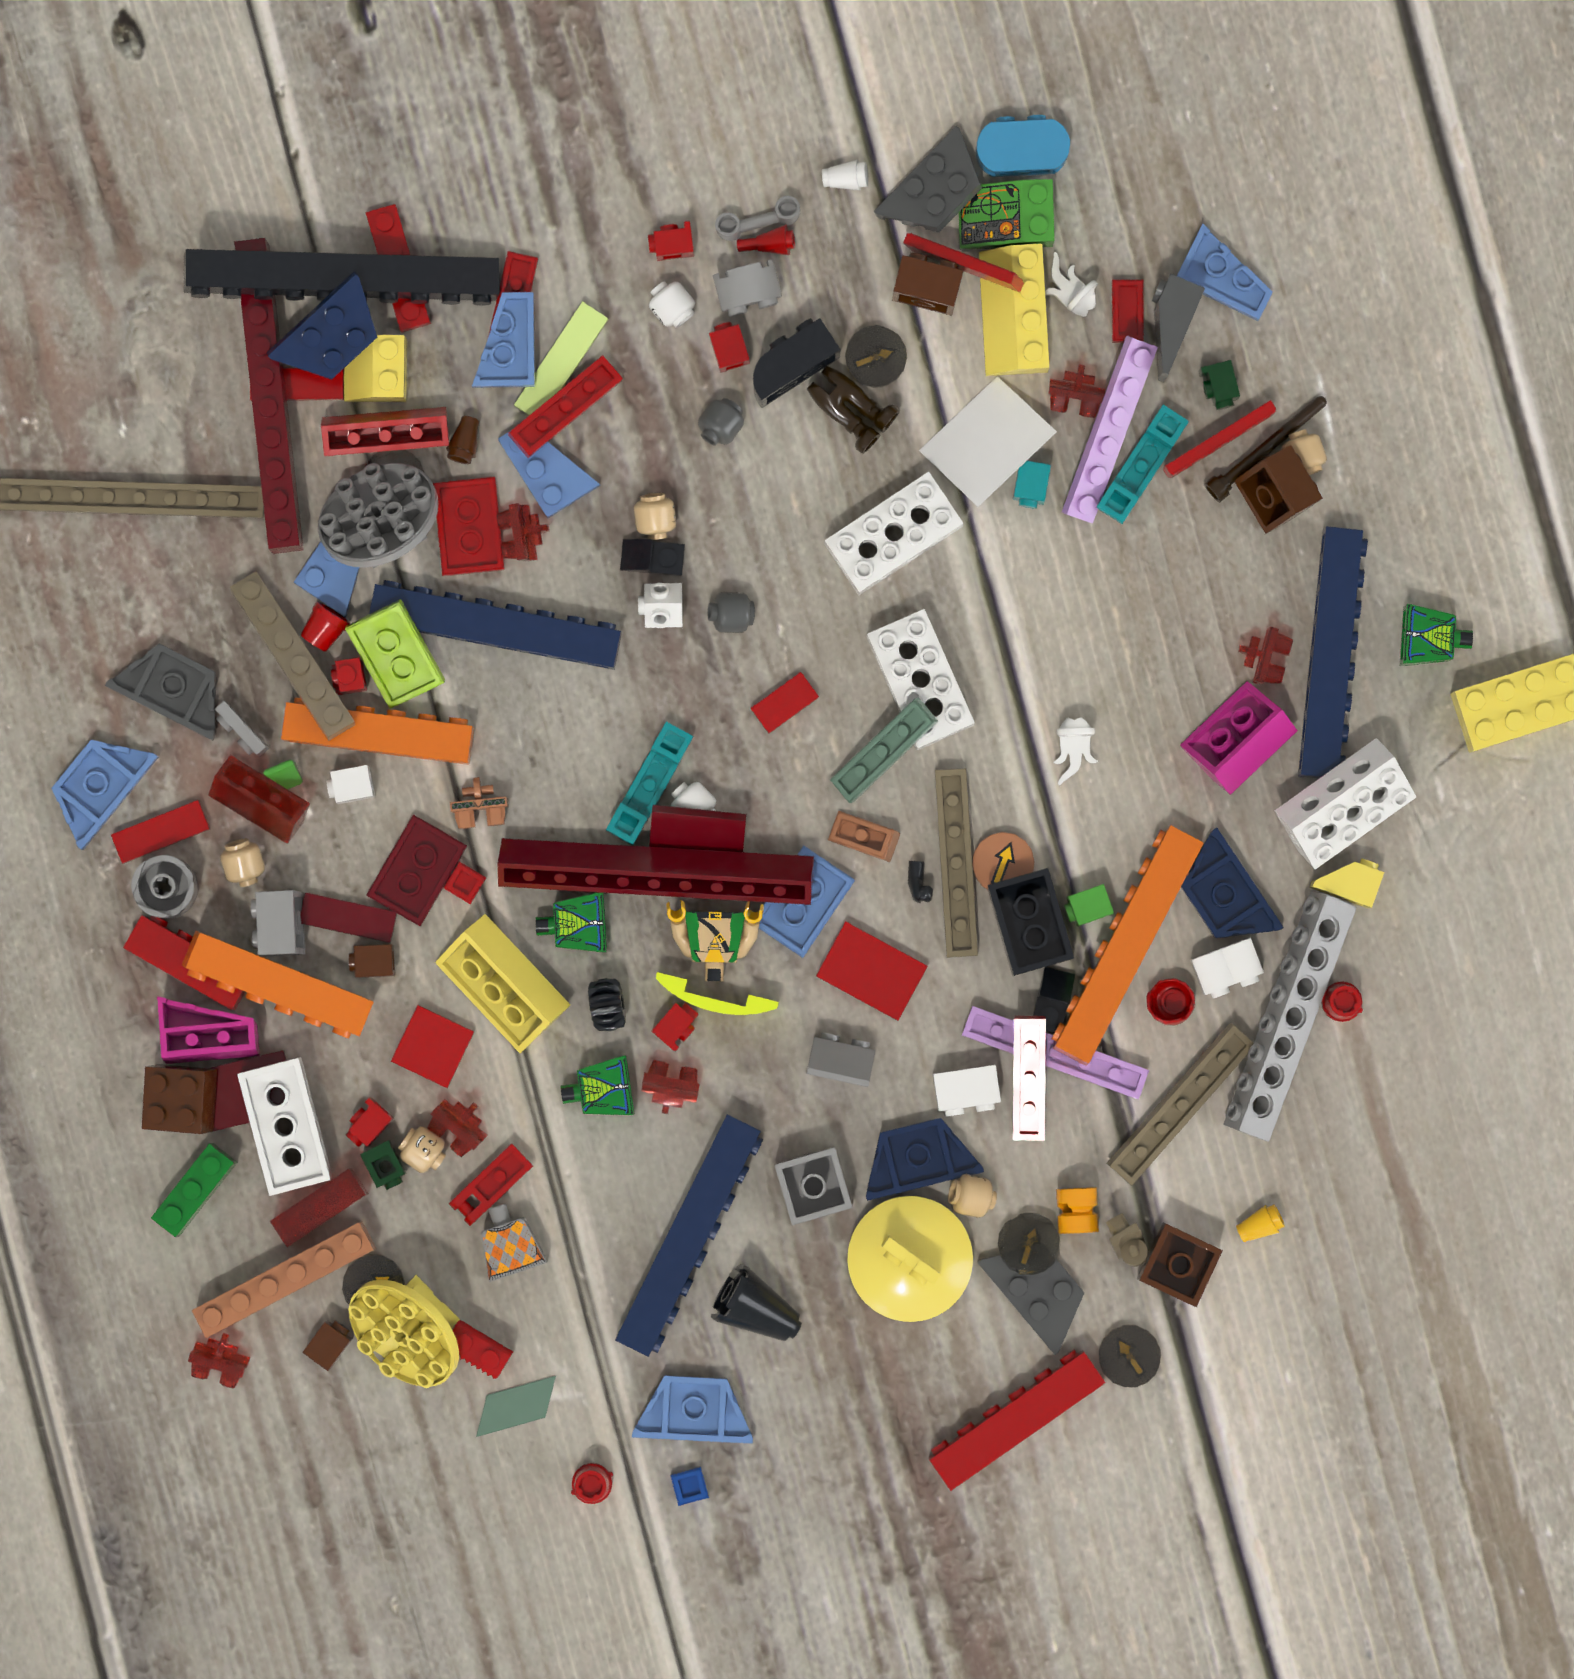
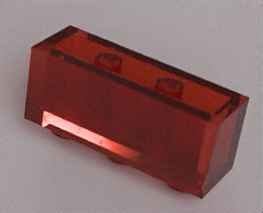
M232 755L228 757L214 776L208 794L211 798L287 844L303 824L310 803Z
M349 1168L270 1222L286 1247H290L369 1193L353 1169Z

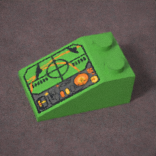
M1053 179L1016 180L981 184L982 189L959 212L960 250L995 249L1024 244H1042V247H1053L1055 241Z

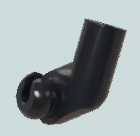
M909 861L908 886L913 900L917 903L922 901L930 902L933 897V889L931 886H923L924 862Z

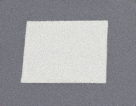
M997 376L919 451L979 507L1057 431Z

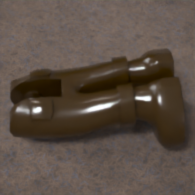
M826 366L821 374L836 388L829 395L822 387L812 382L808 386L807 391L815 403L827 415L844 426L850 434L854 433L857 439L855 448L864 454L875 444L880 434L872 427L863 423V420L858 415H855L844 402L850 403L860 411L859 413L870 419L882 433L893 423L900 410L895 405H888L885 408L877 407V402L872 398L870 399L854 381L840 371Z

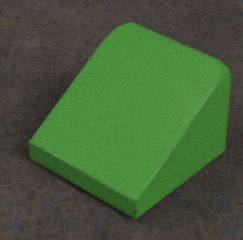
M287 760L263 772L275 794L293 788L303 782L297 765L293 760Z

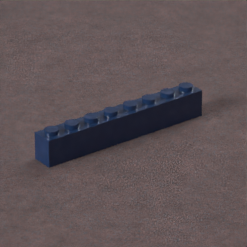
M1326 526L1322 532L1298 777L1319 779L1346 760V755H1341L1342 742L1347 743L1349 724H1344L1345 711L1350 712L1352 704V693H1347L1348 681H1353L1355 674V662H1350L1351 650H1356L1358 644V631H1353L1354 619H1359L1361 614V600L1356 599L1357 589L1363 588L1365 570L1360 569L1361 557H1366L1368 539L1363 538V530Z
M384 580L383 585L375 584L369 614L401 599L419 633L615 670L622 635L621 631L615 630L616 624L598 621L597 626L585 624V618L567 615V620L554 618V612L538 609L536 614L524 612L523 606L506 604L504 609L494 607V601L482 598H475V603L462 601L463 595L445 592L444 597L432 595V589L414 586V590L410 591L401 589V583Z
M728 1114L726 1115L615 1341L649 1357L651 1351L658 1353L666 1337L660 1333L665 1323L672 1325L680 1309L674 1305L679 1295L686 1297L694 1281L689 1278V1275L694 1266L700 1269L708 1253L703 1250V1247L708 1238L714 1241L721 1223L716 1220L721 1210L728 1212L736 1196L730 1192L735 1182L742 1184L750 1168L744 1164L749 1154L756 1156L764 1140L758 1137L761 1130Z

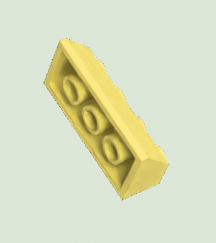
M1042 244L1010 245L979 252V259L1015 272L1024 282L1019 293L980 278L985 375L1048 373L1050 367Z
M486 914L467 928L435 962L519 1053L524 1051L570 1006L569 1002Z

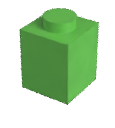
M1104 884L1068 896V904L1064 905L1069 922L1075 921L1077 927L1114 914Z

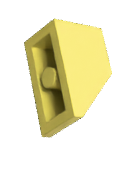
M1361 859L1360 863H1350L1312 881L1310 888L1369 909L1373 906L1384 872L1377 870L1378 864Z

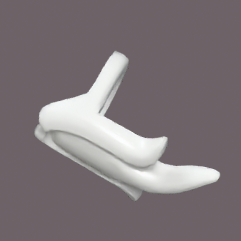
M1054 252L1051 274L1053 283L1058 289L1048 288L1045 291V295L1055 296L1068 310L1081 317H1086L1088 311L1095 308L1094 290L1098 283L1092 280L1085 285L1075 276V265L1070 266L1067 270V280L1060 273L1059 257Z
M1068 717L1061 724L1060 728L1057 729V735L1060 737L1061 755L1053 763L1062 764L1066 760L1067 754L1070 757V767L1060 777L1058 781L1059 786L1079 770L1082 753L1085 760L1089 763L1098 762L1090 754V738L1095 734V728H1091L1082 717L1076 720Z

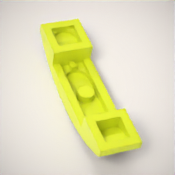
M659 972L656 973V979L672 994L691 1005L711 1012L729 1015H752L778 1008L779 1002L753 995H748L746 1006H741L685 992L687 979Z

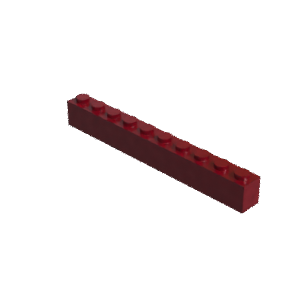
M266 238L234 241L235 250L270 251V245ZM241 294L240 299L268 549L272 554L303 551L283 363L272 360L267 355V352L280 340L276 297L273 295V299L259 300L255 299L254 295Z
M502 838L497 862L498 887L811 905L814 856Z

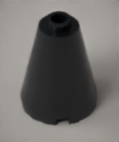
M743 1264L738 1265L734 1269L739 1272L734 1279L729 1276L720 1289L713 1308L718 1311L717 1314H711V1318L722 1324L781 1341H786L789 1337L793 1339L801 1328L800 1314L749 1267Z

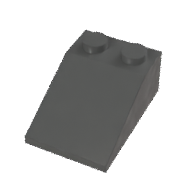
M1170 274L1167 281L1161 279L1152 299V302L1157 303L1154 310L1156 347H1158L1156 351L1158 381L1163 383L1171 370L1205 290L1204 287L1173 274Z

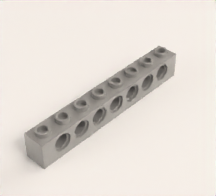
M1315 891L1310 892L1303 905V913L1298 927H1296L1292 934V943L1287 956L1282 961L1277 983L1271 990L1270 1001L1265 1015L1262 1016L1259 1022V1031L1256 1039L1248 1051V1060L1243 1073L1238 1078L1237 1089L1232 1102L1226 1110V1118L1223 1125L1269 1142L1355 914L1356 906L1327 894ZM1322 922V928L1319 932V926ZM1311 952V958H1310V960L1308 961V956H1309V953ZM1299 981H1300V987H1299V989L1297 990V985H1298V983H1299ZM1278 1040V1045L1275 1049V1043ZM1266 1069H1267V1075H1266V1077L1264 1078V1073H1265V1071H1266Z

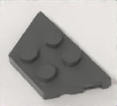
M955 126L874 210L875 215L879 219L885 220V218L901 221L904 225L922 226L926 230L940 232L982 189L960 128Z
M159 643L143 657L127 666L128 668L106 682V687L212 741L214 740L216 708L215 671Z
M1044 1244L1034 1247L1028 1268L1018 1266L1023 1250L980 1259L977 1263L1053 1354H1058L1083 1298V1290Z

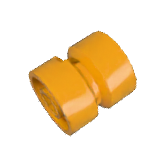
M1097 1188L1056 1189L1057 1207L1062 1209V1213L1057 1216L1058 1233L1099 1232L1098 1214L1093 1212V1208L1098 1205Z

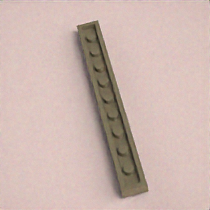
M0 478V511L264 519L261 486Z

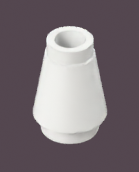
M857 159L822 169L823 186L859 191L861 187H868L866 162H859Z

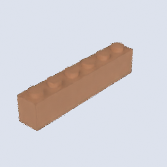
M363 1221L358 1222L191 1311L205 1338H208L377 1248Z

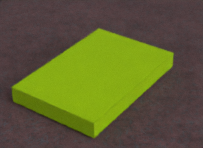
M401 599L346 625L345 630L389 709L445 682L443 674Z

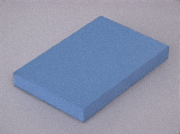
M804 845L797 855L814 856L811 905L765 902L763 916L759 924L760 930L802 958L855 882L853 878Z

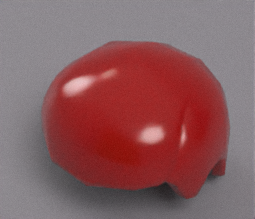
M1176 978L1158 981L1146 996L1148 1011L1156 1021L1164 1025L1175 1026L1183 1023L1189 1018L1195 1008L1194 992L1187 983Z

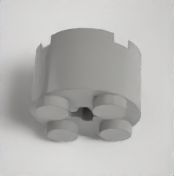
M767 260L768 267L762 268L761 262L726 270L725 278L720 279L719 273L713 275L722 312L728 311L729 317L746 313L748 311L747 306L758 304L759 309L777 305V298L782 297L773 260Z
M158 855L147 859L137 867L132 877L131 889L134 899L141 910L154 917L170 919L182 916L193 906L198 895V880L196 873L183 860L169 855ZM168 878V884L172 886L170 892L166 891L164 895H161L162 889L158 888V884L160 882L165 883Z

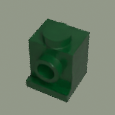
M1228 360L1201 367L1198 371L1199 376H1206L1207 379L1203 381L1206 399L1212 398L1213 406L1216 407V410L1233 407V401L1239 399L1240 393L1232 361Z
M387 1140L360 1154L376 1188L384 1185L387 1191L403 1183L401 1176L407 1173L391 1140ZM384 1160L389 1161L392 1166L391 1170L387 1173L380 1169V1164Z

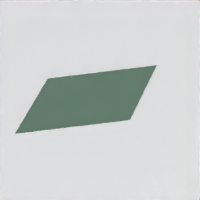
M556 1376L487 1395L476 1437L545 1418Z

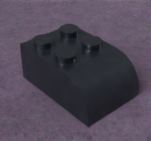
M811 318L796 327V334L788 339L785 335L776 339L769 345L771 347L770 350L758 360L753 373V388L755 398L761 408L767 406L840 358L841 349L820 318L814 322Z
M1048 868L988 885L992 908L1012 976L1074 959Z

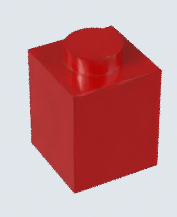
M726 322L714 326V332L709 333V338L720 373L750 364L739 324L732 326L731 322Z

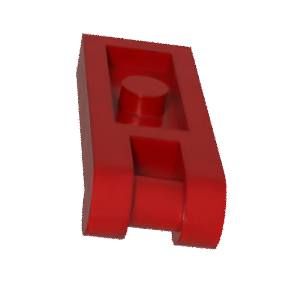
M512 1143L469 1183L449 1205L454 1210L458 1209L466 1217L464 1221L471 1226L519 1181L533 1165ZM472 1194L481 1202L475 1209L467 1201Z

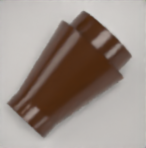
M470 416L461 417V421L449 442V446L446 447L448 459L461 464H471L472 458H476L477 435L480 422L478 419Z

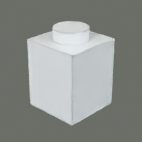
M368 765L330 772L331 779L326 780L329 797L335 798L337 804L375 797L371 771Z

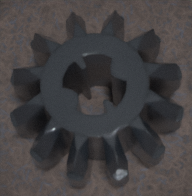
M604 978L590 982L588 996L594 1027L598 1031H614L624 1027L626 1023L624 998L618 980Z

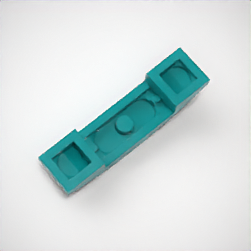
M1163 404L1096 508L1120 524H1123L1189 421Z
M666 721L622 803H620L608 824L606 831L634 845L652 814L653 805H657L694 736Z

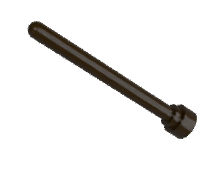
M1323 396L1315 398L1225 475L1213 476L1205 482L1204 486L1210 495L1219 503L1229 496L1234 480L1254 467L1289 437L1288 435L1297 431L1322 410L1327 404L1326 398Z

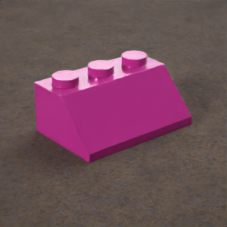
M1247 681L1180 746L1216 784L1231 795L1298 730L1280 707Z

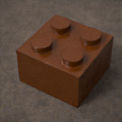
M910 253L909 256L903 255L893 290L892 301L952 316L963 270L958 269V264L940 260V264L928 262V257L922 254Z
M1291 445L1262 460L1234 480L1265 534L1294 519L1323 499L1316 483L1309 476L1300 456L1296 454Z
M163 1064L145 1066L142 1129L191 1134L213 1132L217 1069Z
M1163 1222L1137 1280L1197 1307L1223 1250Z

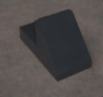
M623 539L620 571L682 576L685 544L655 542L653 539Z
M1049 967L1044 968L1033 1016H1046V1031L1054 1033L1060 1022L1064 1024L1066 1009L1071 1000L1075 974Z

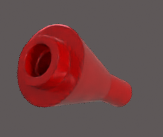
M787 225L760 234L756 238L737 240L738 252L758 250L760 252L789 256L790 249H795L793 230H788Z

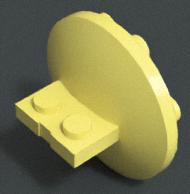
M900 1196L876 1205L859 1221L849 1242L847 1262L853 1286L861 1299L869 1307L890 1319L916 1322L938 1316L949 1309L961 1297L971 1276L973 1252L966 1229L948 1208L925 1197Z
M417 1275L406 1285L390 1280L369 1281L362 1285L353 1295L348 1310L351 1327L358 1340L357 1347L379 1366L383 1375L389 1378L394 1376L403 1382L429 1388L442 1384L453 1374L459 1362V1348L452 1328L460 1319L433 1294V1291ZM373 1352H377L385 1359L380 1362Z

